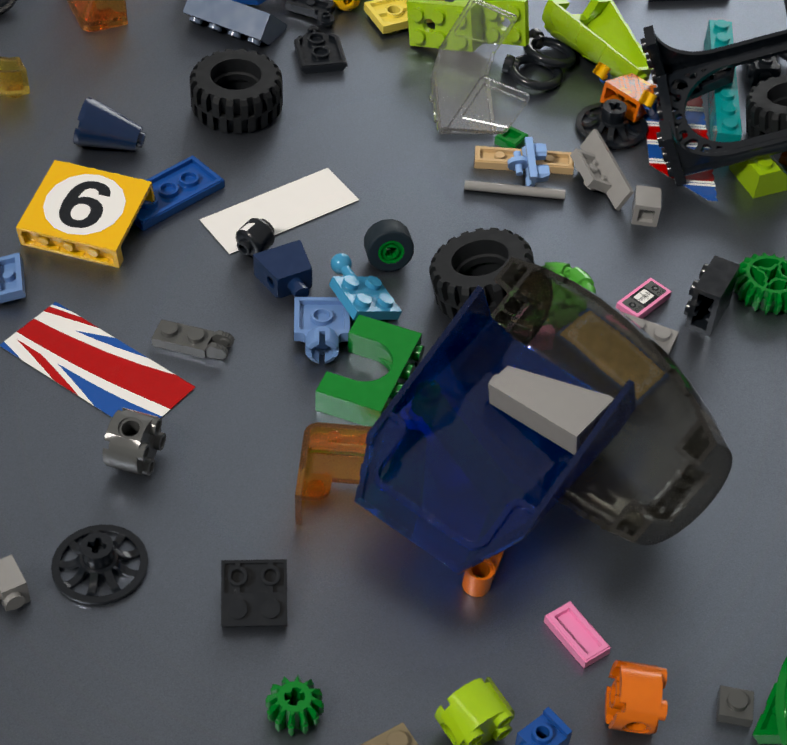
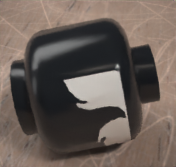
M251 218L236 232L235 239L238 250L243 255L253 257V254L269 249L275 241L273 226L265 219Z

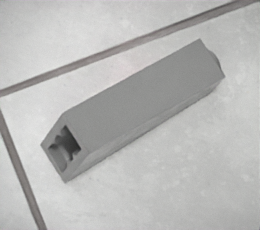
M505 367L499 374H495L488 384L490 404L575 456L614 418L615 398L515 367Z

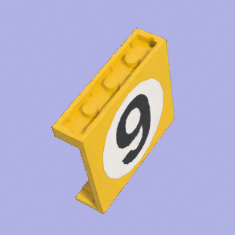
M54 160L16 226L20 244L120 268L124 261L121 245L143 202L145 200L154 202L155 200L152 182L96 168L80 166L70 162Z

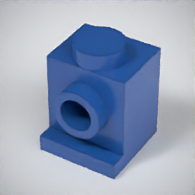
M547 707L543 710L541 716L517 733L515 745H569L572 730L550 707Z

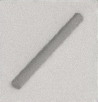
M465 180L464 190L561 200H565L566 190L470 180Z

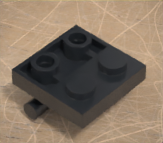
M287 559L221 560V627L287 626Z

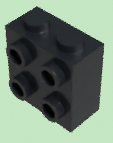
M715 255L709 265L706 263L703 265L699 274L700 280H694L689 290V295L692 296V299H689L684 310V314L687 315L685 327L709 337L711 336L730 303L740 269L739 264Z

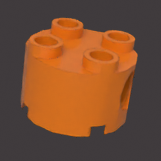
M616 660L613 663L608 678H614L615 680L612 686H607L605 695L606 724H609V729L647 735L656 733L658 720L665 721L668 711L667 700L662 699V692L666 686L668 676L666 668L623 660Z

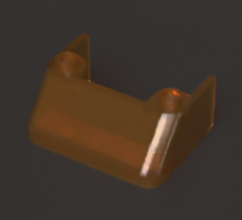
M316 422L307 426L303 435L295 491V524L302 525L305 500L318 501L326 498L331 492L332 482L392 487V499L396 505L402 508L415 509L413 534L419 535L427 444L425 436L419 431L323 422Z

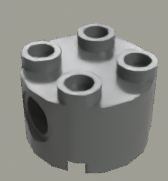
M122 408V411L117 410L108 425L104 438L105 441L110 442L109 449L103 448L104 464L134 474L150 476L154 470V458L157 450L161 451L166 442V434L161 432L162 419L158 416L128 408Z

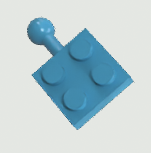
M338 253L332 257V270L343 276H333L329 286L353 320H356L359 314L376 320H398L402 310L378 277L356 276L351 269V258L345 253Z

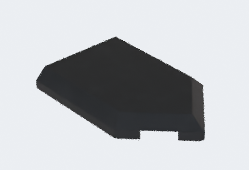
M312 25L307 29V33L304 36H299L294 40L301 71L305 74L343 71L347 67V60L339 36L320 32V28Z

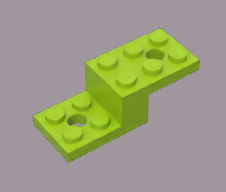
M528 0L407 1L410 46L473 52L483 42L527 46L529 44ZM501 15L509 18L510 25L507 26L502 23ZM427 19H431L435 23V29L428 27Z

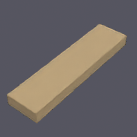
M475 146L474 168L513 171L508 168L507 161L514 157V151H520L521 156L522 151L517 148ZM547 151L546 160H536V165H548L550 174L573 175L574 161L570 156L572 152Z

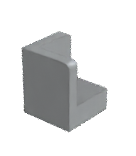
M636 185L632 203L631 224L657 227L661 211V188Z

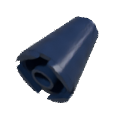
M88 97L85 99L77 119L79 120L78 129L75 128L73 144L83 147L136 151L138 147H143L146 133L142 132V126L94 98Z

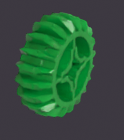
M763 252L761 256L753 254L751 258L745 257L744 261L739 264L740 269L734 286V293L738 294V300L745 301V307L753 306L755 311H764L765 315L768 312H773L777 316L780 311L787 314V260H785V256L782 258L776 257L775 253L772 256H768Z

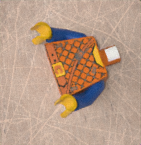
M598 62L592 72L599 77V80L604 85L600 98L601 103L609 99L623 101L627 105L626 117L634 123L645 114L653 116L657 112V95L654 94V88L657 87L656 84H653V80L645 81L635 74L612 77L609 73L611 69L604 63Z

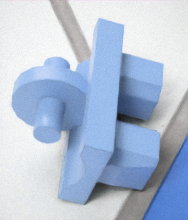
M525 137V146L521 149L522 156L520 151H514V157L508 159L507 164L510 170L516 171V176H522L524 170L526 186L534 187L536 182H545L549 179V166L536 165V160H546L547 148L544 143H533V137Z

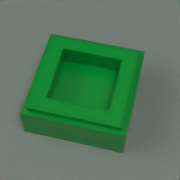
M508 125L495 137L494 144L503 148L520 149L525 144V137L529 135Z

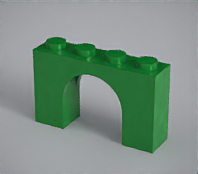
M359 314L348 333V352L375 360L383 364L389 372L377 380L357 381L326 371L315 391V410L380 431L385 420H391L394 412V403L396 400H401L405 382L412 379L415 362H420L423 357L425 347L421 345L422 333Z

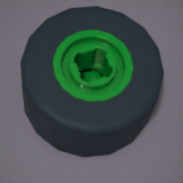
M393 219L378 221L367 230L364 236V248L371 265L378 270L385 272L396 271L411 261L414 254V243L407 227L400 221Z

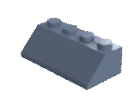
M187 0L183 9V13L190 16L189 21L202 25L203 22L208 23L209 28L221 32L222 29L228 30V35L237 39H241V36L247 37L249 43L260 46L261 43L270 45L287 28V24L270 13L233 0Z

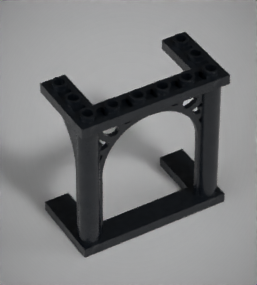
M784 0L787 15V0ZM653 25L643 28L645 38L641 39L643 52L649 53L646 55L647 65L649 69H654L651 70L653 84L658 86L654 88V94L657 95L656 102L661 103L660 106H657L661 131L656 133L659 147H663L661 151L664 163L667 166L669 177H674L677 186L687 184L685 176L787 151V129L735 142H717L703 138L695 133L688 125L685 116L686 104L691 93L707 77L724 69L787 53V29L715 49L684 51L670 47L662 42L655 34ZM682 82L687 85V88L678 91L673 89L672 86L675 83ZM675 97H681V100L676 102ZM687 133L688 136L683 139L682 134ZM691 142H698L695 149L686 147ZM704 147H710L711 149L705 150Z

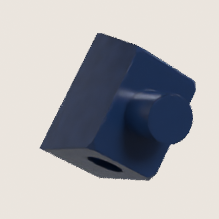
M300 240L253 254L254 275L276 298H283L289 295L294 297H307L309 295V289L312 287V267Z

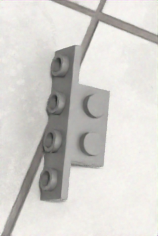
M594 128L581 144V150L575 148L570 156L575 163V169L584 179V185L592 191L598 190L606 193L615 210L619 211L634 191L599 131Z

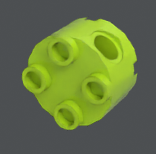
M487 677L485 682L482 678H478L456 690L447 698L450 705L445 710L440 705L434 716L453 745H483L493 738L495 741H500L511 733L513 729L509 724L514 719L515 712L492 679Z

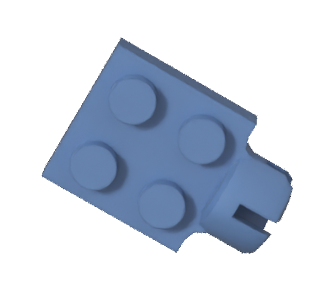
M294 297V341L305 343V352L311 361L319 364V355H325V364L333 361L338 356L339 343L348 341V333L350 331L349 313L338 297Z

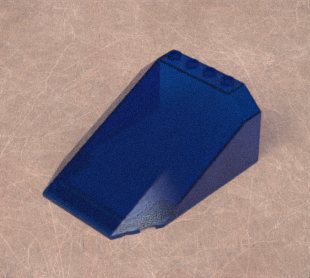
M479 285L368 431L364 461L360 469V482L355 495V502L458 575L524 540L620 432L636 409L635 383L629 379L576 454L573 455L490 404L489 381L495 374H499L507 366L589 390H596L515 340L491 317L484 290Z

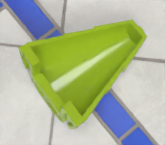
M567 0L547 1L542 21L545 23L544 28L554 38L595 64H598L599 61L604 63L611 69L609 73L613 77L635 74L645 81L649 80V75L653 68H648L646 54L643 52L640 43L636 41L614 1L591 0L582 14H570L566 10L570 4Z

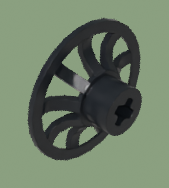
M609 99L604 103L589 105L579 112L576 119V128L584 139L589 135L584 129L598 126L597 130L601 135L607 127L608 135L607 142L605 143L609 149H625L636 146L644 140L648 131L646 120L643 117L635 123L626 117L627 105L618 99ZM600 107L601 109L600 114L590 112V110ZM585 115L587 118L594 121L584 123L582 122V118ZM641 123L642 130H636L630 125ZM615 129H617L624 143H613ZM625 129L630 134L638 137H636L633 140H630L625 133Z
M102 524L89 526L69 535L56 549L51 565L53 580L63 595L73 601L88 605L113 603L127 597L142 583L147 573L148 554L140 538L123 527ZM100 531L118 533V536L115 540H112L109 535ZM87 535L82 540L81 545L75 542L76 539ZM126 538L137 547L132 551H120L117 548L123 544ZM67 547L76 554H79L76 559L71 561H60ZM140 557L139 570L130 569L119 560H133ZM80 566L72 579L66 582L63 581L59 569L72 570ZM112 569L133 580L123 589H120L113 576ZM87 573H90L89 587L86 595L72 590L85 578ZM99 574L104 575L113 594L95 596Z

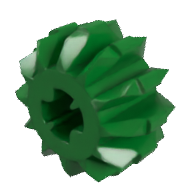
M297 675L295 681L290 682L284 676L281 681L282 686L273 684L270 689L271 695H267L265 700L266 708L268 709L267 718L269 722H275V728L278 732L288 728V733L292 736L295 729H300L306 735L308 725L317 727L319 716L324 712V703L321 701L322 692L320 688H314L312 679L302 683L300 676Z

